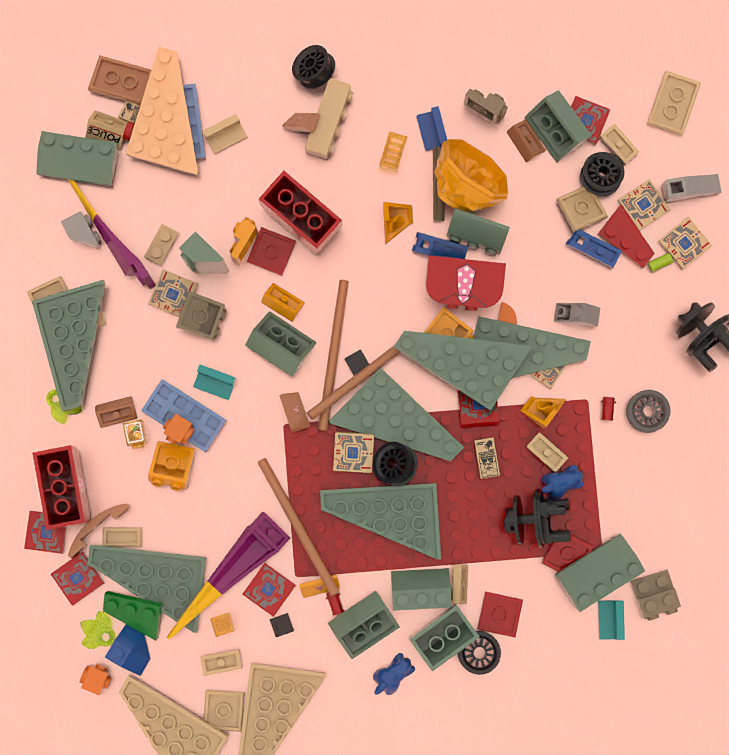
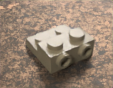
M469 88L465 94L464 105L494 124L497 120L501 121L504 118L508 106L505 105L506 102H504L503 97L496 93L494 95L489 93L484 98L483 93Z
M188 291L176 328L212 341L213 338L218 336L220 330L217 327L219 320L223 321L225 317V304Z
M668 569L630 581L642 618H648V621L659 618L660 613L666 612L667 615L678 612L677 608L681 607Z

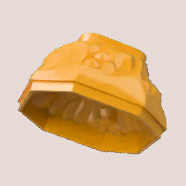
M447 139L443 141L434 171L437 178V194L442 201L453 208L465 212H474L493 207L507 199L509 194L507 175L490 156L462 139Z

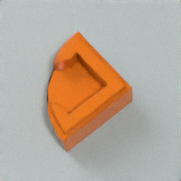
M502 302L498 321L517 324V317L513 308Z

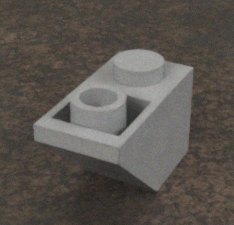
M79 211L60 221L71 241L96 249L101 248L99 244L101 239L97 231H92L90 225L93 223L88 214L84 215Z
M557 303L554 322L579 326H598L601 308L588 303Z

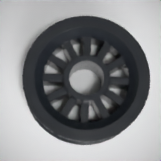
M312 45L303 49L296 56L292 65L293 76L308 89H315L324 85L331 78L335 70L333 56L327 53V50L321 45Z
M594 153L586 159L581 169L580 179L582 185L588 192L594 195H611L616 192L624 179V166L619 158L611 153ZM599 172H603L606 176L600 175Z
M388 442L382 445L377 450L373 459L374 474L381 482L398 487L407 484L412 480L417 471L418 461L415 452L410 447L399 442Z
M476 631L480 636V643L478 644L477 640H475V646L469 645L472 649L464 648L457 654L461 665L468 672L483 675L497 667L501 658V648L498 641L491 634L484 631ZM483 639L487 640V642L482 646ZM490 643L492 647L486 649V647ZM478 647H482L485 652L481 658L474 656V650ZM465 651L471 652V654L465 656ZM487 656H490V657H493V658H492V660L490 661V660H489L488 658H486V657H487ZM473 657L469 662L466 660L467 658ZM484 659L489 663L486 666L483 661ZM479 661H481L482 667H478Z

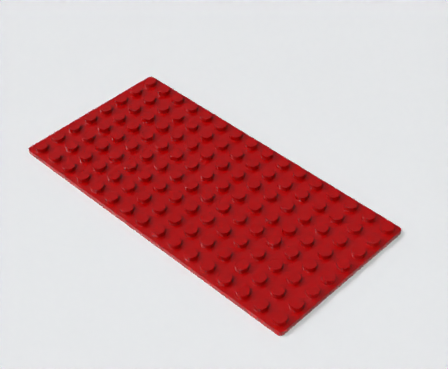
M588 400L565 401L544 429L520 411L525 404L498 406L500 424L461 427L459 410L428 412L464 447L451 462L413 450L418 461L417 471L412 480L405 484L436 483L441 559L432 558L321 510L320 490L391 486L381 482L376 477L373 471V461L372 473L333 471L335 432H358L332 425L329 422L327 431L318 430L319 421L309 422V428L292 433L289 424H285L283 432L289 501L330 575L539 558L545 556L551 543H547L543 548H540L536 538L535 524H524L523 544H518L515 533L507 534L504 530L505 508L513 507L514 496L519 495L523 514H534V491L539 489L541 492L542 488L546 486L542 483V477L547 473H561L567 467L576 465L577 470L583 473L582 481L584 486L568 490L560 498H569L570 511L566 510V515H551V529L553 531H558L559 528L570 530L572 535L594 545V550L602 545ZM539 432L568 457L556 472H553L526 448ZM374 438L373 459L377 450L382 445L388 443L387 441ZM494 438L500 476L480 479L474 441ZM543 493L544 498H549V493ZM291 525L295 576H319Z

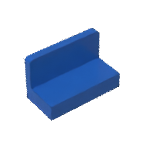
M439 106L432 107L430 112L416 116L425 151L433 150L434 147H441L443 141L447 140Z

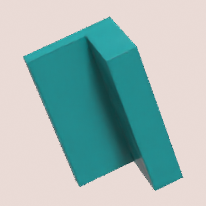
M199 364L193 388L229 401L237 380L236 377Z
M599 600V640H625L624 601Z

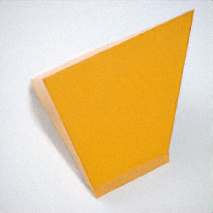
M383 202L385 245L409 225L413 224L412 205Z
M531 396L520 411L544 429L557 414L566 399L534 398Z

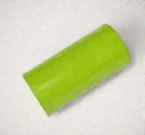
M666 253L649 261V269L653 273L672 264L673 259L670 253Z

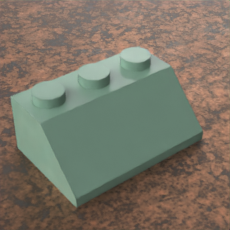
M559 90L543 98L525 116L527 122L556 162L565 158L592 136Z
M455 208L446 237H449V240L452 242L460 243L461 241L467 243L469 248L476 250L481 248L485 250V253L496 256V254L500 255L510 227Z
M269 311L252 330L245 346L293 377L317 342Z
M449 568L391 571L393 611L452 608Z
M377 591L328 622L334 635L351 659L400 628Z
M455 604L452 608L446 610L409 637V640L433 672L480 636Z

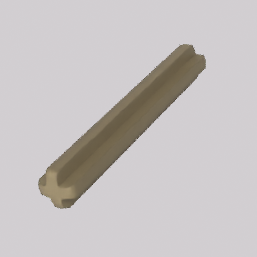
M441 147L433 148V219L435 221H444V201L437 194V178L434 174Z

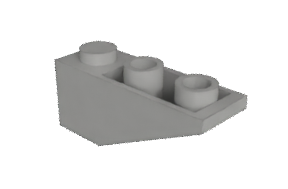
M718 174L684 176L667 179L662 183L666 203L722 193Z

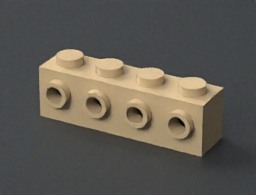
M333 78L328 80L317 112L320 114L314 132H310L305 146L306 153L327 159L328 154L332 155L335 144H332L334 137L338 138L341 130L339 126L340 120H344L347 109H345L346 103L351 102L353 96L351 84Z

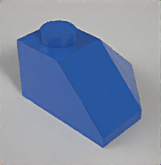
M125 625L114 640L105 658L121 668L141 676L151 659L145 635Z

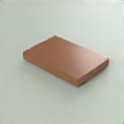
M99 55L88 91L141 105L151 69Z

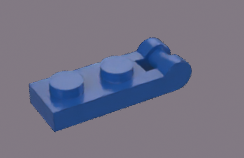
M582 230L571 232L573 235L567 240L566 246L612 269L614 268L622 252L621 250ZM579 238L584 239V242H583L582 245L579 244V243H577V241L579 240Z
M422 232L416 233L417 240L416 244H413V251L430 256L465 259L468 246ZM424 240L430 242L428 248L423 247Z

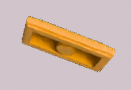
M275 283L271 284L261 300L262 304L292 322L305 304L304 301Z
M331 575L337 588L340 589L337 575ZM321 578L299 585L303 598L328 592Z

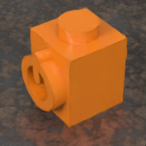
M175 413L172 420L168 419L163 426V429H165L163 433L167 435L166 440L174 445L177 442L185 445L195 429L192 428L193 424Z
M96 663V666L87 665L79 681L82 684L81 688L96 695H101L104 688L107 689L112 678L109 677L111 672L106 671V666Z

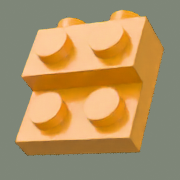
M247 217L242 219L241 223L237 222L232 231L234 232L233 236L236 242H234L229 252L231 253L232 261L238 265L241 264L258 235L255 222Z
M444 307L423 332L474 338L471 335L474 330Z
M157 441L148 473V481L156 487L168 485L175 491L186 489L195 449Z

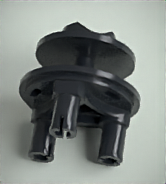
M693 302L686 314L678 315V321L682 325L677 330L676 335L681 338L696 328L700 331V334L687 348L686 353L689 356H695L710 373L718 365L709 356L708 350L721 343L729 352V314L722 316L707 326L704 321L715 309V304L710 302L701 307L698 302Z
M535 489L533 498L534 514H523L521 498L519 495H515L513 507L505 508L506 516L503 520L505 532L507 534L515 533L517 543L523 544L524 524H535L536 538L540 548H543L547 543L570 542V530L553 531L551 529V515H566V510L570 511L569 498L557 500L544 498V494L539 489Z

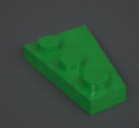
M111 591L105 592L103 612L155 641L159 638L162 603Z

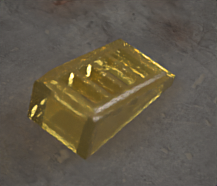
M389 131L379 168L397 173L408 136ZM391 138L402 140V143L393 142ZM389 145L400 147V149L396 150L389 148ZM387 152L398 154V156L388 155ZM387 158L390 160H394L396 162L395 164L385 161V159Z

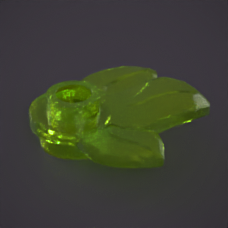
M56 389L47 393L46 402L51 407V416L57 422L64 424L67 414L76 415L82 412V407L63 412L60 402H53V397L57 395Z
M98 611L95 620L88 619L80 622L81 629L86 635L81 642L84 647L95 649L99 646L107 647L113 644L115 633L111 629V619L106 613ZM104 633L109 635L107 641L102 638Z

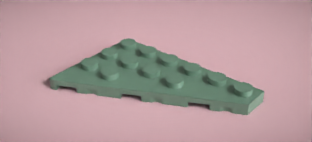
M104 280L32 301L63 412L81 407L83 404L104 295Z
M478 316L473 338L532 347L512 378L586 361L591 343L589 340Z
M405 330L394 345L395 349L490 411L532 348L528 345Z
M382 368L329 420V423L358 433L374 434V438L387 442H399L410 447L412 450L450 462L464 448Z
M436 483L398 487L320 490L322 511L432 558L441 559Z
M90 545L87 564L139 598L162 603L161 612L178 622L203 587L206 557ZM199 614L185 626L193 633L198 631Z

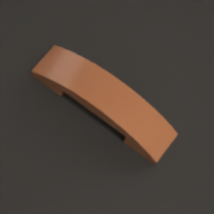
M129 504L113 506L89 521L90 523H87L75 537L68 556L74 558L88 545L83 539L110 515L117 520L131 506Z

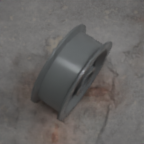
M655 390L638 392L629 400L626 408V416L631 426L644 433L655 432L663 428L668 422L671 413L667 398ZM645 406L652 408V416L644 414Z

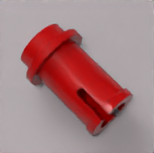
M603 397V400H601V403H603L601 420L614 421L615 398Z
M328 592L325 599L329 601L332 615L345 612L339 598L340 593L331 597Z

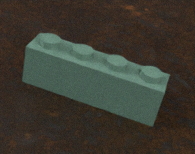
M41 131L37 150L36 174L112 186L119 154L117 143Z
M196 231L179 247L182 252L180 256L192 272L197 271L199 274H227L229 272L224 259Z
M620 533L555 575L573 606L581 612L645 572V569Z

